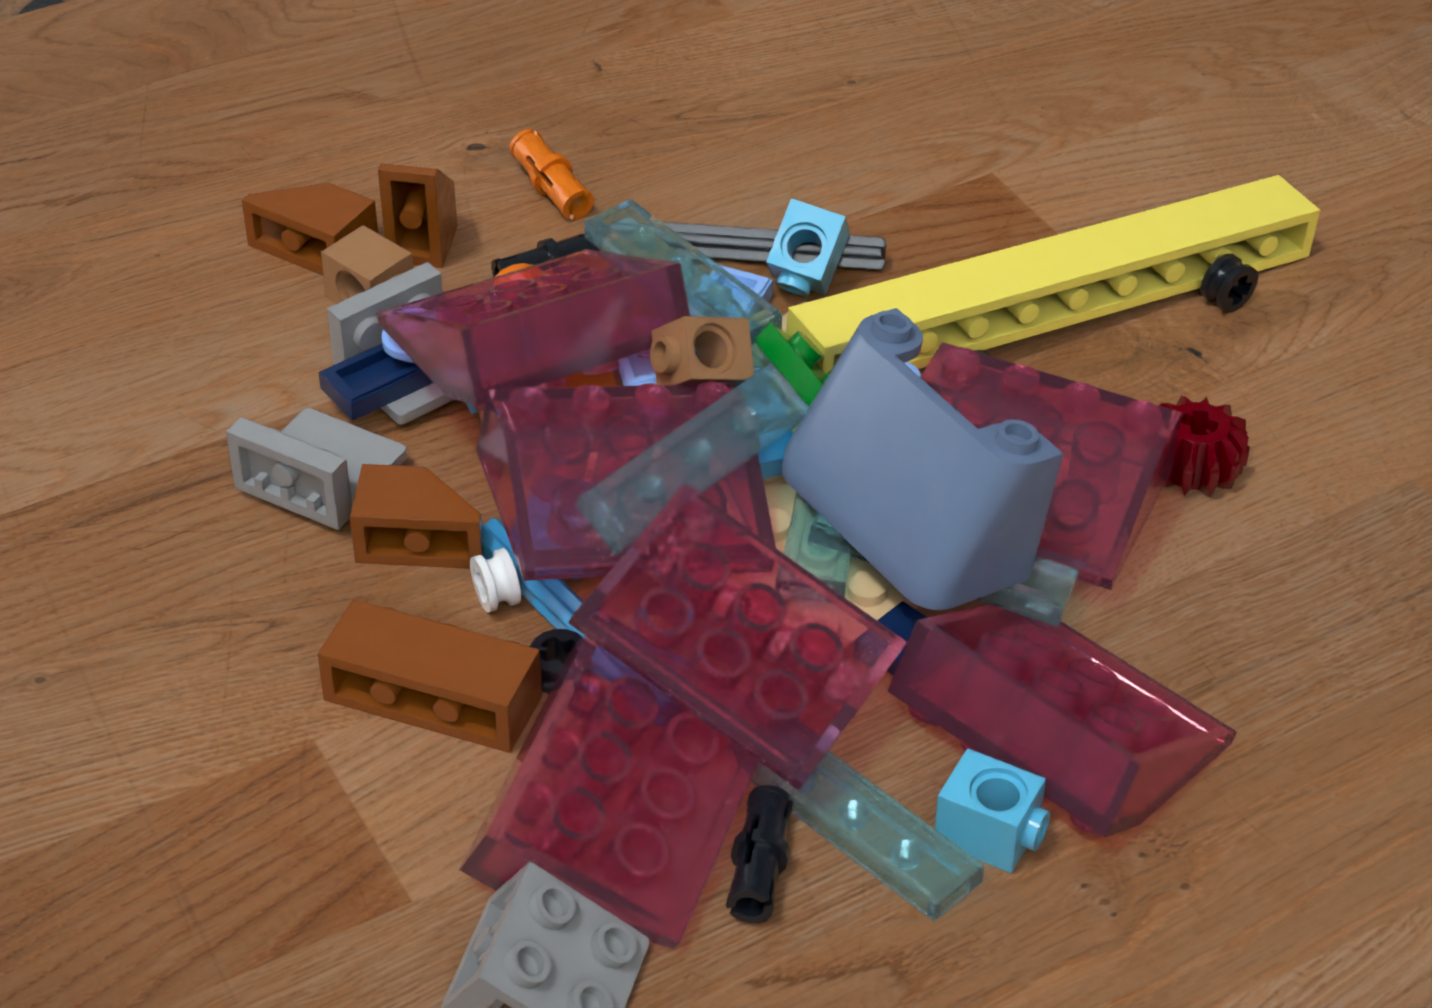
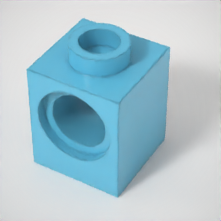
M791 198L766 261L772 277L777 279L776 285L803 297H808L810 290L826 296L850 234L846 216ZM813 242L822 247L819 256L812 262L799 263L792 259L793 251L802 243Z
M967 748L938 794L934 843L1012 874L1026 848L1034 852L1037 851L1047 832L1051 812L1042 808L1046 778Z

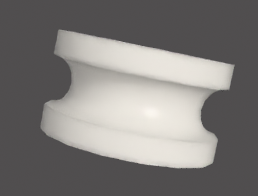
M505 548L494 550L493 557L488 560L484 559L482 555L470 558V571L475 591L483 609L487 613L496 611L501 601H506L510 606L521 602V589L517 572Z

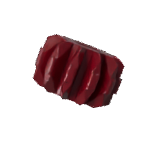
M1181 395L1176 405L1160 403L1157 413L1153 417H1149L1148 426L1144 428L1142 445L1144 446L1146 472L1158 475L1161 487L1173 485L1181 487L1184 496L1190 490H1200L1206 496L1211 497L1216 487L1232 489L1235 479L1238 478V475L1242 474L1243 466H1246L1248 462L1250 446H1248L1249 437L1246 431V420L1238 416H1232L1231 405L1225 404L1217 407L1211 405L1207 396L1201 402H1192L1187 397Z

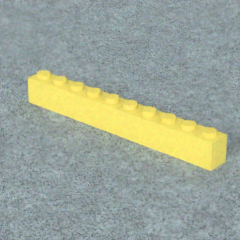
M1280 175L788 307L786 334L792 337L797 331H800L807 336L823 353L824 358L818 365L827 374L833 369L863 319L881 311L897 308L909 317L922 332L923 342L921 351L916 358L908 361L917 369L968 355L974 350L983 351L1201 288L1203 277L1211 264L1225 254H1234L1242 260V264H1249L1257 272L1307 258L1310 255L1320 209Z

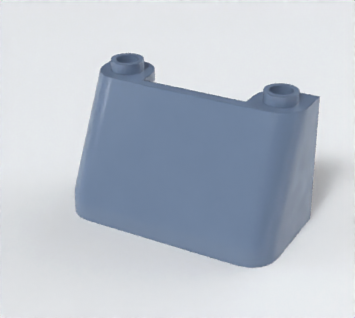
M897 308L878 312L861 321L786 445L782 462V476L804 500L905 598L915 605L926 609L945 610L1030 579L1064 453L1040 434L1033 425L1025 421L1006 420L1002 423L992 424L980 429L974 426L904 363L918 356L921 351L923 336L921 330L909 317Z

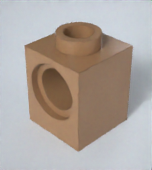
M364 225L321 251L326 298L336 304L413 269L411 252Z
M683 316L651 330L650 361L656 374L657 392L722 393L755 380L748 318ZM695 349L699 355L700 361L696 355Z

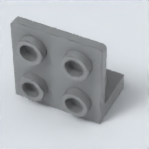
M429 262L327 308L334 365L382 344V331L387 325L389 316L397 310L409 307L422 308L433 314L436 322L442 328V345L455 357V360L478 348L445 320L442 276ZM452 375L389 403L381 407V409L397 424L403 425L462 395Z
M312 408L303 409L281 432L240 417L226 431L234 487L236 489L337 530L350 519L362 464L400 466L407 459V451L404 444Z
M529 861L489 897L440 1008H500L504 1003L511 1008H625L650 941L645 934Z

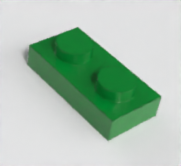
M770 323L754 341L806 405L810 407L831 372L830 370L826 374L818 365L824 358V355L802 332L797 331L791 337L776 325Z

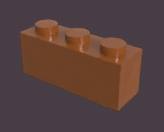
M356 599L352 600L318 652L324 701L508 753L512 752L542 698L539 649Z

